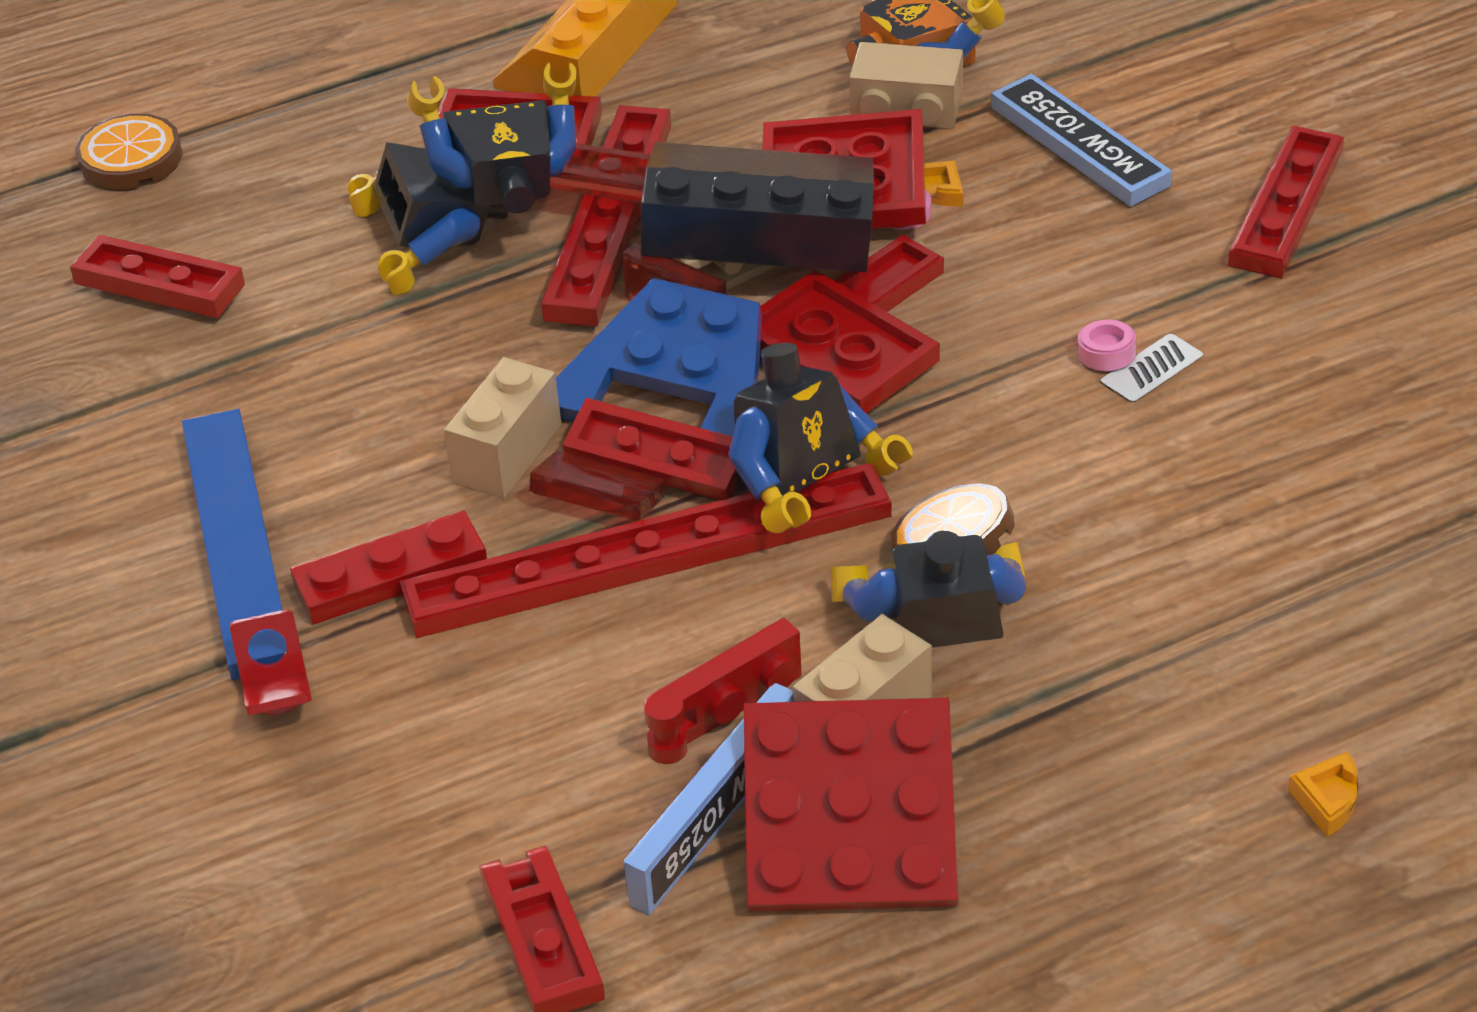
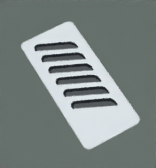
M1167 334L1137 354L1131 364L1122 369L1114 370L1101 378V382L1128 400L1136 401L1202 357L1203 353L1174 334Z

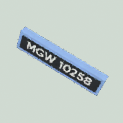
M1033 74L1027 75L991 93V108L1129 207L1171 186L1172 170Z
M775 683L773 686H770L757 703L793 702V690ZM744 718L623 860L630 907L650 916L744 802Z

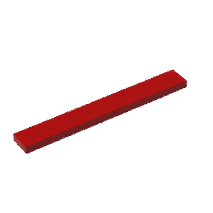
M866 463L832 472L796 492L801 494L809 503L811 517L806 523L796 528L790 527L781 533L770 532L763 526L761 511L766 504L763 500H755L752 493H747L401 580V592L415 637L420 638L892 517V501L872 463Z

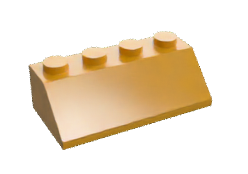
M567 0L493 79L494 88L509 92L546 94L543 88L546 65L550 63V78L554 82L565 83L569 80V63H572L577 72L576 87L573 95L597 96L678 5V0Z

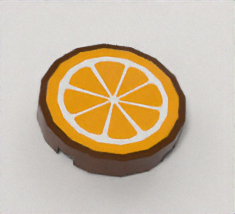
M130 113L110 117L89 128L80 136L75 147L78 166L83 171L84 178L90 184L108 190H132L139 188V181L152 177L153 183L158 182L178 166L183 155L177 128L167 119L152 114Z
M981 483L958 485L927 497L907 511L899 519L891 533V547L893 548L899 544L927 541L928 537L934 532L946 530L954 532L958 536L973 534L982 536L986 555L995 554L1001 547L998 539L1004 532H1007L1010 536L1015 527L1014 513L1007 496L997 487Z

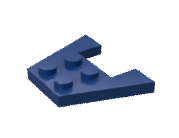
M653 278L556 377L561 420L574 422L585 398L602 401L611 382L615 381L710 404L711 406L701 428L733 436L735 428L734 399L738 392L758 382L762 326L759 302Z

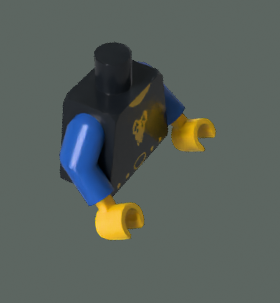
M550 63L546 65L543 88L547 96L552 99L551 106L547 107L546 101L541 100L443 112L442 119H440L438 113L444 94V85L441 80L436 76H433L431 79L430 92L433 97L432 99L422 97L417 91L416 82L413 81L407 103L414 114L423 117L424 123L419 125L431 169L436 175L455 187L463 188L471 203L477 206L503 204L504 208L511 213H523L534 205L535 199L546 198L550 195V178L562 174L575 152L574 106L569 105V98L575 92L577 72L575 66L569 63L568 81L556 83L550 78Z
M386 142L376 177L372 178L368 174L356 175L351 178L347 188L352 210L357 217L374 214L382 206L399 247L411 248L406 253L398 250L385 252L379 259L378 269L383 282H387L393 295H401L412 289L415 284V278L411 268L420 262L426 266L451 247L474 245L480 240L486 218L506 219L509 211L504 208L503 204L488 206L472 204L463 188L455 187L434 173L431 169L426 149Z
M778 343L765 347L761 351L765 379L738 392L734 399L735 428L728 454L731 463L737 470L738 490L750 492L755 500H763L766 506L761 511L762 524L768 531L773 533H781L790 527L796 528L810 519L811 509L809 503L801 494L796 492L860 457L859 446L861 444L868 449L865 456L866 463H872L878 476H887L898 470L895 463L902 464L913 456L912 447L904 437L890 435L882 439L875 432L878 425L851 398L832 372L800 366L798 348L793 343Z
M946 530L934 532L928 537L927 541L899 544L891 548L883 569L879 570L869 580L868 565L830 567L832 602L844 601L853 612L866 622H873L883 614L932 645V648L1003 638L1004 633L997 601L1006 605L1013 604L1022 598L1026 589L1025 571L1018 542L1001 545L995 554L986 555L982 536L976 534L958 536L956 533Z

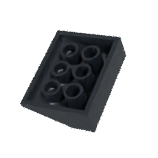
M655 142L647 165L642 198L641 256L867 273L873 211V158Z

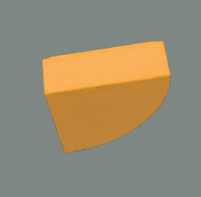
M956 161L925 163V190L929 192L930 196H933L931 197L932 204L953 207L963 206V190Z
M1346 751L1290 775L1288 792L1326 837L1340 830L1349 821L1355 810L1358 795V769L1354 760Z

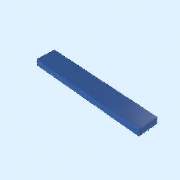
M240 408L181 420L231 681L241 679L230 633L231 622L283 610ZM264 629L251 637L248 651L255 661L262 664H271L278 661L284 655L286 640L279 632Z

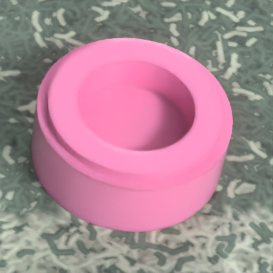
M1099 320L1088 324L1078 334L1079 360L1085 366L1098 371H1114L1128 366L1136 357L1135 331L1129 325L1117 320Z

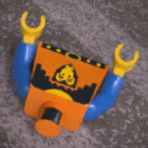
M871 0L870 3L863 6L860 12L861 37L848 42L846 48L847 56L853 66L860 42L963 50V66H967L976 62V45L982 39L979 33L982 29L992 30L999 27L1004 21V9L997 0H968L967 7L973 15L971 16L952 0Z

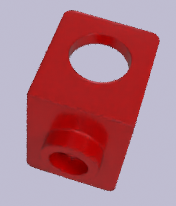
M286 609L231 622L230 633L242 681L247 715L259 713L264 715L282 714L294 710L300 704L312 701L295 619L291 610ZM264 629L275 630L286 640L284 655L278 661L271 664H262L255 661L248 651L251 637Z

